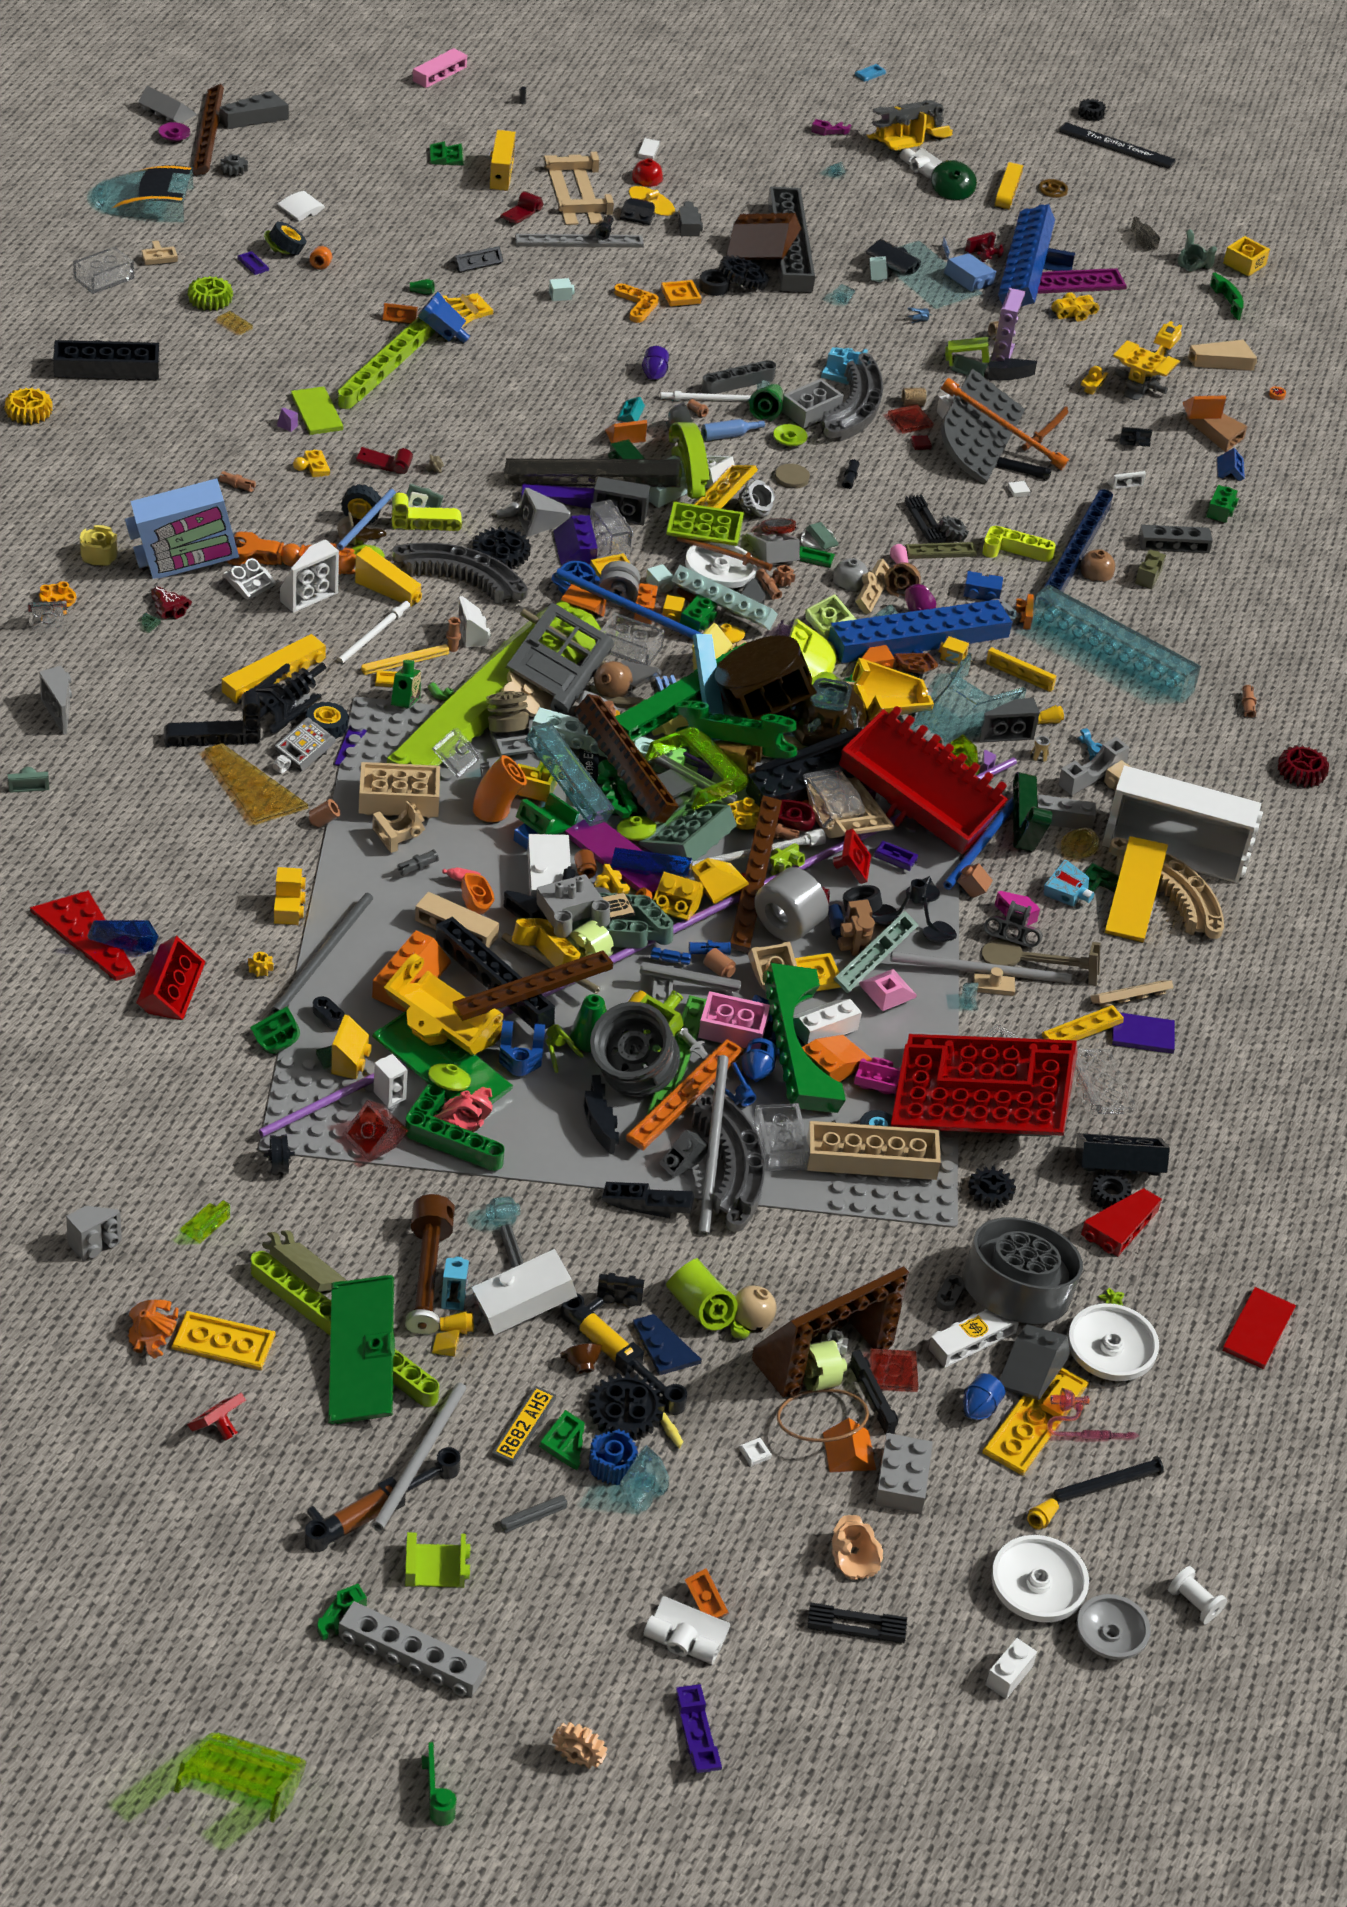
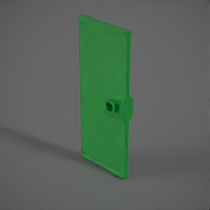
M406 1011L375 1031L372 1035L376 1041L428 1084L432 1083L428 1075L429 1070L437 1064H454L467 1072L471 1078L470 1086L461 1091L445 1089V1098L448 1100L459 1096L463 1091H469L470 1094H473L481 1087L491 1088L492 1097L488 1098L493 1104L513 1089L511 1083L478 1056L471 1055L450 1039H447L443 1044L432 1046L420 1040L407 1025Z
M384 1275L331 1283L328 1423L342 1424L393 1416V1357L395 1355V1338L393 1334L394 1277L393 1275Z

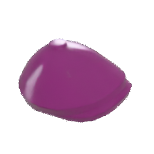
M914 584L906 589L905 600L910 612L936 608L935 597L926 586Z

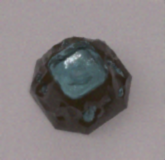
M819 678L812 684L817 694L792 705L789 718L796 721V730L791 732L792 735L803 746H810L857 727L863 729L866 726L868 712L864 702L849 683ZM845 744V745H843V746H840V747H837V748H835V749H832V750H830V751L841 750V749H843L847 744Z

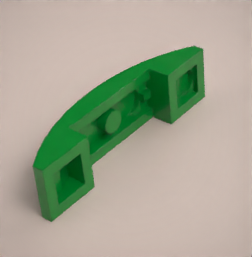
M1212 273L1211 288L1216 294L1222 293L1232 305L1230 312L1237 320H1240L1244 306L1241 293L1229 280L1217 273Z

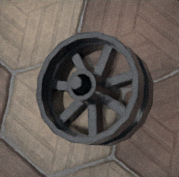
M282 1134L281 1136L270 1135V1149L268 1153L263 1154L264 1158L268 1157V1161L272 1164L271 1174H289V1159H291V1156H295V1151L291 1152L290 1148H288L287 1134Z

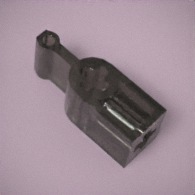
M1133 217L1130 230L1135 233L1136 242L1145 252L1158 250L1159 235L1149 225L1142 224L1138 217Z

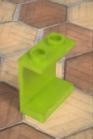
M988 337L948 341V346H945L946 361H949V366H953V353L982 350V362H989Z
M407 1532L405 1586L464 1588L465 1579H470V1564H465V1559H470V1544H466V1534H461L460 1545L417 1544V1533Z

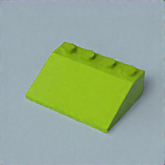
M673 502L666 535L737 546L740 540L744 512Z

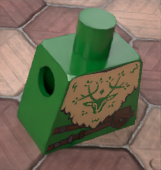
M403 660V668L394 676L391 705L410 708L421 696V671L414 669L413 660Z

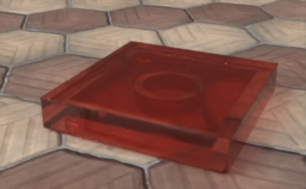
M918 404L888 410L887 415L903 434L933 427L934 423Z
M871 1348V1371L881 1390L918 1392L916 1351Z

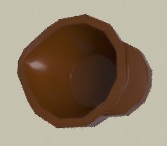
M591 1343L579 1344L561 1352L560 1357L568 1359L570 1364L576 1368L577 1374H582L583 1372L591 1373L595 1370L594 1364L599 1357L602 1345Z

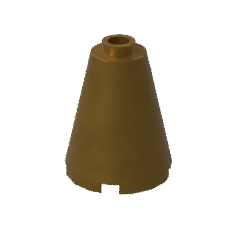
M712 740L706 747V754H708L709 759L745 777H748V774L755 773L756 762L761 760L762 747L726 740Z

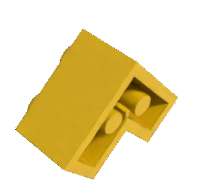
M543 756L537 768L518 763V766L525 774L527 784L516 795L546 802L549 793L554 792L560 779L561 761Z
M277 867L274 924L299 925V918L304 917V906H301V904H305L306 892H302V889H305L306 877H302L301 868Z

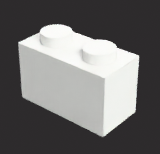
M393 1054L379 1059L374 1064V1093L388 1108L405 1100L407 1093L408 1070Z
M1016 1638L990 1669L986 1686L1007 1699L1033 1667L1037 1651Z

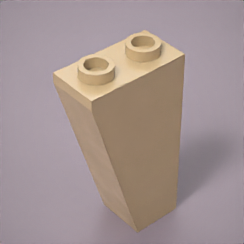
M1244 340L1191 345L1188 359L1194 367L1252 371L1257 364L1256 355Z

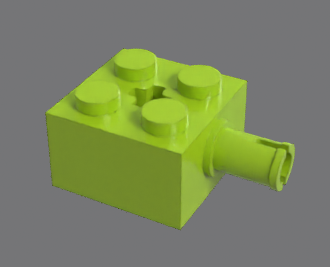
M672 990L668 998L662 1003L646 994L641 1002L653 1006L662 1013L675 1037L684 1026L681 1013L674 1010L680 1001L683 1000L682 995L678 992L675 995L676 991ZM644 1030L645 1035L651 1032L650 1030Z

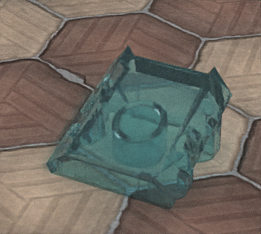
M646 1445L642 1447L620 1484L631 1508L640 1514L651 1506L655 1495L661 1496L667 1492L669 1488L668 1479L670 1477L662 1459Z

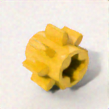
M265 952L254 953L253 958H248L249 973H254L256 977L268 976V971L274 970L272 956H268Z

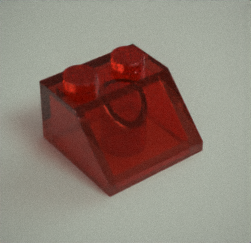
M367 1100L342 1134L368 1161H373L396 1148L409 1130L383 1104Z

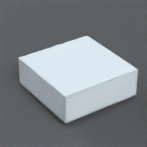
M1025 481L1008 483V488L1013 497L1030 496V490Z
M761 1438L742 1444L739 1447L750 1466L771 1459L772 1456Z

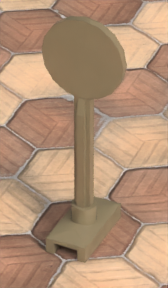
M996 939L988 942L983 947L982 957L986 963L1014 966L1020 960L1077 966L1080 969H1088L1089 985L1097 986V975L1100 974L1101 943L1092 942L1089 957L1075 958L1023 952L1019 944L1015 942Z

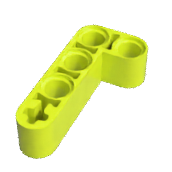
M396 493L392 497V527L394 529L459 531L462 528V516L458 509L408 507V496L406 494Z
M992 526L985 537L982 553L988 558H994L1000 550L1039 561L1050 562L1053 560L1056 545L1048 539L1000 526Z

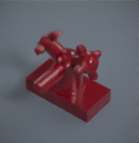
M989 232L968 238L965 251L967 253L979 251L977 255L980 256L982 262H985L987 259H992L994 254H998V258L1003 255V245L1000 244L998 248H994L996 234Z

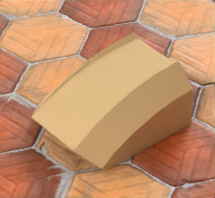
M790 942L760 948L754 947L748 953L754 974L765 991L766 987L762 977L764 971L768 969L771 963L797 966Z

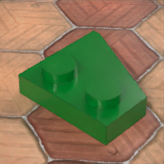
M565 1410L541 1440L539 1447L564 1464L578 1470L581 1463L580 1454L583 1445L582 1436L585 1422Z

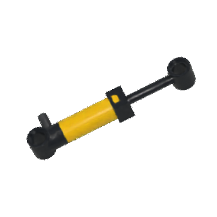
M577 1293V1297L561 1304V1318L568 1323H572L594 1344L602 1345L601 1350L615 1362V1367L624 1375L635 1370L643 1378L646 1377L649 1384L655 1383L654 1388L660 1389V1393L664 1397L665 1412L671 1415L683 1413L688 1395L685 1387L680 1384L665 1386L642 1365L644 1351L634 1342L630 1344L626 1342L594 1313L595 1310L604 1305V1300L601 1297L585 1305L584 1298Z

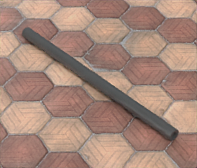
M365 893L284 992L272 1007L271 1011L273 1014L288 1006L373 900V896L370 893Z

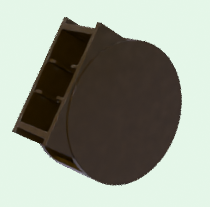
M768 636L748 642L729 653L715 670V679L728 710L736 717L761 721L763 715L778 713L817 694L816 689L812 685V675L800 645L796 639L789 636Z

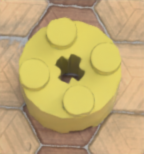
M94 525V529L87 531L84 529L80 533L82 560L92 565H110L117 558L118 554L117 534L113 533L110 527L104 525Z

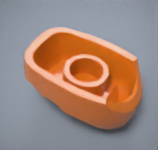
M466 873L461 881V890L467 909L483 915L494 902V893L488 881L482 875Z

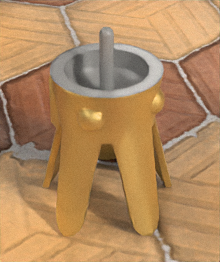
M1038 736L1035 739V746L1030 754L1035 749L1033 760L1037 761L1040 752L1043 751V762L1047 761V754L1049 756L1048 747L1050 739L1046 736Z

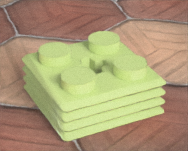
M832 595L805 610L807 621L817 633L826 639L829 637L831 623L854 620V616L836 595Z

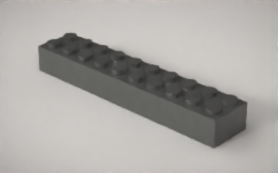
M770 187L768 196L769 213H795L801 227L783 259H776L781 291L813 292L815 272L801 188Z

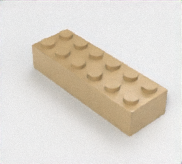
M819 1121L809 1122L807 1133V1171L937 1180L941 1164L939 1130Z

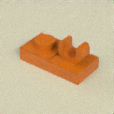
M384 303L383 320L412 323L417 319L418 307Z
M1027 594L1026 601L1021 598L1016 600L1015 610L1021 613L1020 622L1023 623V629L1030 630L1034 603L1033 594Z
M707 1568L685 1579L701 1612L718 1619L729 1614Z

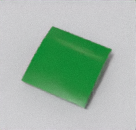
M445 141L430 144L431 164L464 165L462 143L446 146Z

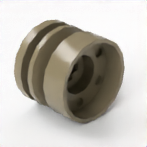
M502 691L487 696L486 701L488 704H491L487 707V710L496 712L488 717L489 730L493 732H513L528 728L530 726L529 714L519 711L528 707V703L523 702L527 699V694L525 692Z

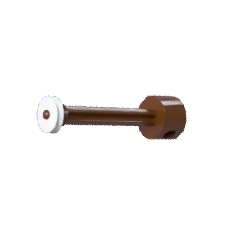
M437 1194L422 1195L414 1201L412 1209L411 1231L419 1239H422L415 1309L406 1315L405 1327L411 1333L433 1334L439 1329L440 1318L433 1311L439 1241L449 1238L453 1233L455 1205L447 1197Z

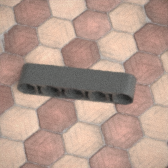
M765 360L705 374L702 378L701 392L703 394H718L773 381L776 363Z

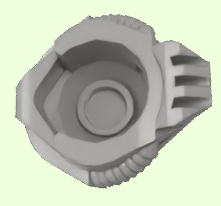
M754 478L749 479L745 483V487L739 492L741 507L747 515L768 516L775 499L773 489L765 485L764 481Z

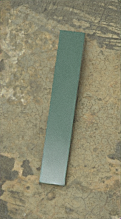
M904 911L833 979L848 994L919 925Z

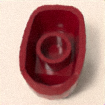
M782 800L777 823H781L787 828L807 832L815 824V814L811 805L807 803Z

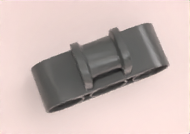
M1015 901L1011 902L1006 918L991 916L984 923V929L988 934L1027 947H1035L1043 939L1042 932L1038 928L1027 925L1032 907L1018 905ZM991 920L999 923L998 930L995 931L990 928ZM1010 926L1018 929L1017 936L1014 937L1009 934ZM1030 932H1034L1037 935V942L1033 943L1028 940Z

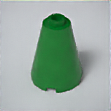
M771 384L756 390L749 399L751 414L758 420L763 418L773 421L782 410V388L777 384Z
M591 994L584 998L570 1029V1038L574 1045L584 1052H591L590 1039L592 1030L601 1015L607 1011L605 1001L599 995Z

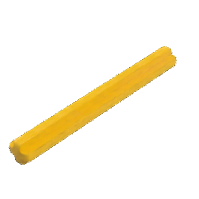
M442 644L361 665V671L364 675L375 673L376 670L384 671L403 666V660H413L416 663L448 655L449 647L447 644Z

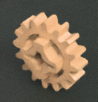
M568 1722L567 1725L561 1723L553 1735L552 1743L556 1745L555 1750L562 1752V1757H568L567 1760L573 1764L576 1762L581 1766L584 1764L588 1769H591L592 1766L597 1768L599 1764H602L607 1751V1747L603 1746L605 1742L597 1739L599 1735L592 1734L590 1728L584 1727L583 1729L580 1724L574 1726L571 1722Z

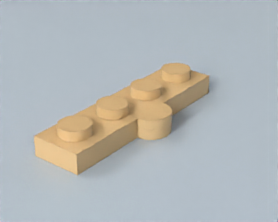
M884 559L876 562L872 572L862 575L864 586L856 599V603L865 614L872 612L886 586L884 576L889 566Z

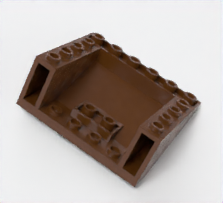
M903 1266L791 1320L754 1346L752 1361L784 1398L788 1395L794 1396L802 1389L811 1340L819 1335L822 1337V1334L827 1335L831 1329L837 1326L841 1328L850 1321L875 1352L881 1349H889L894 1344L909 1271Z

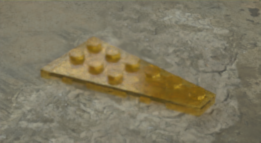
M223 743L204 748V753L253 825L308 809L309 804Z

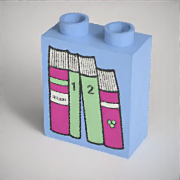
M217 478L130 501L134 516L125 518L127 530L131 540L141 538L142 544L133 547L139 568L149 566L153 579L175 575L239 557Z

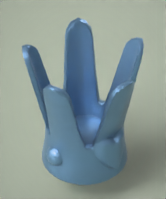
M907 308L909 311L919 313L907 316L913 320L919 319L915 322L928 321L929 316L932 315L929 314L927 308Z

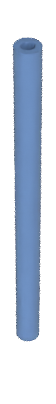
M390 489L337 544L339 550H343L395 494V490Z

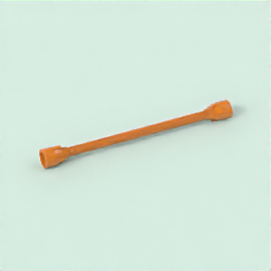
M949 377L942 385L941 389L951 396H960L961 399L967 401V403L969 402L974 408H978L983 414L985 413L986 416L992 418V420L994 419L995 422L1001 424V426L1003 425L1008 431L1010 430L1017 437L1048 456L1051 464L1061 471L1068 463L1069 459L1059 452H1050L1049 449L1043 447V445L1041 446L1036 440H1032L1027 434L1025 435L1024 432L1018 430V428L1016 429L1015 426L1009 424V422L1007 423L1002 417L962 392L959 384Z

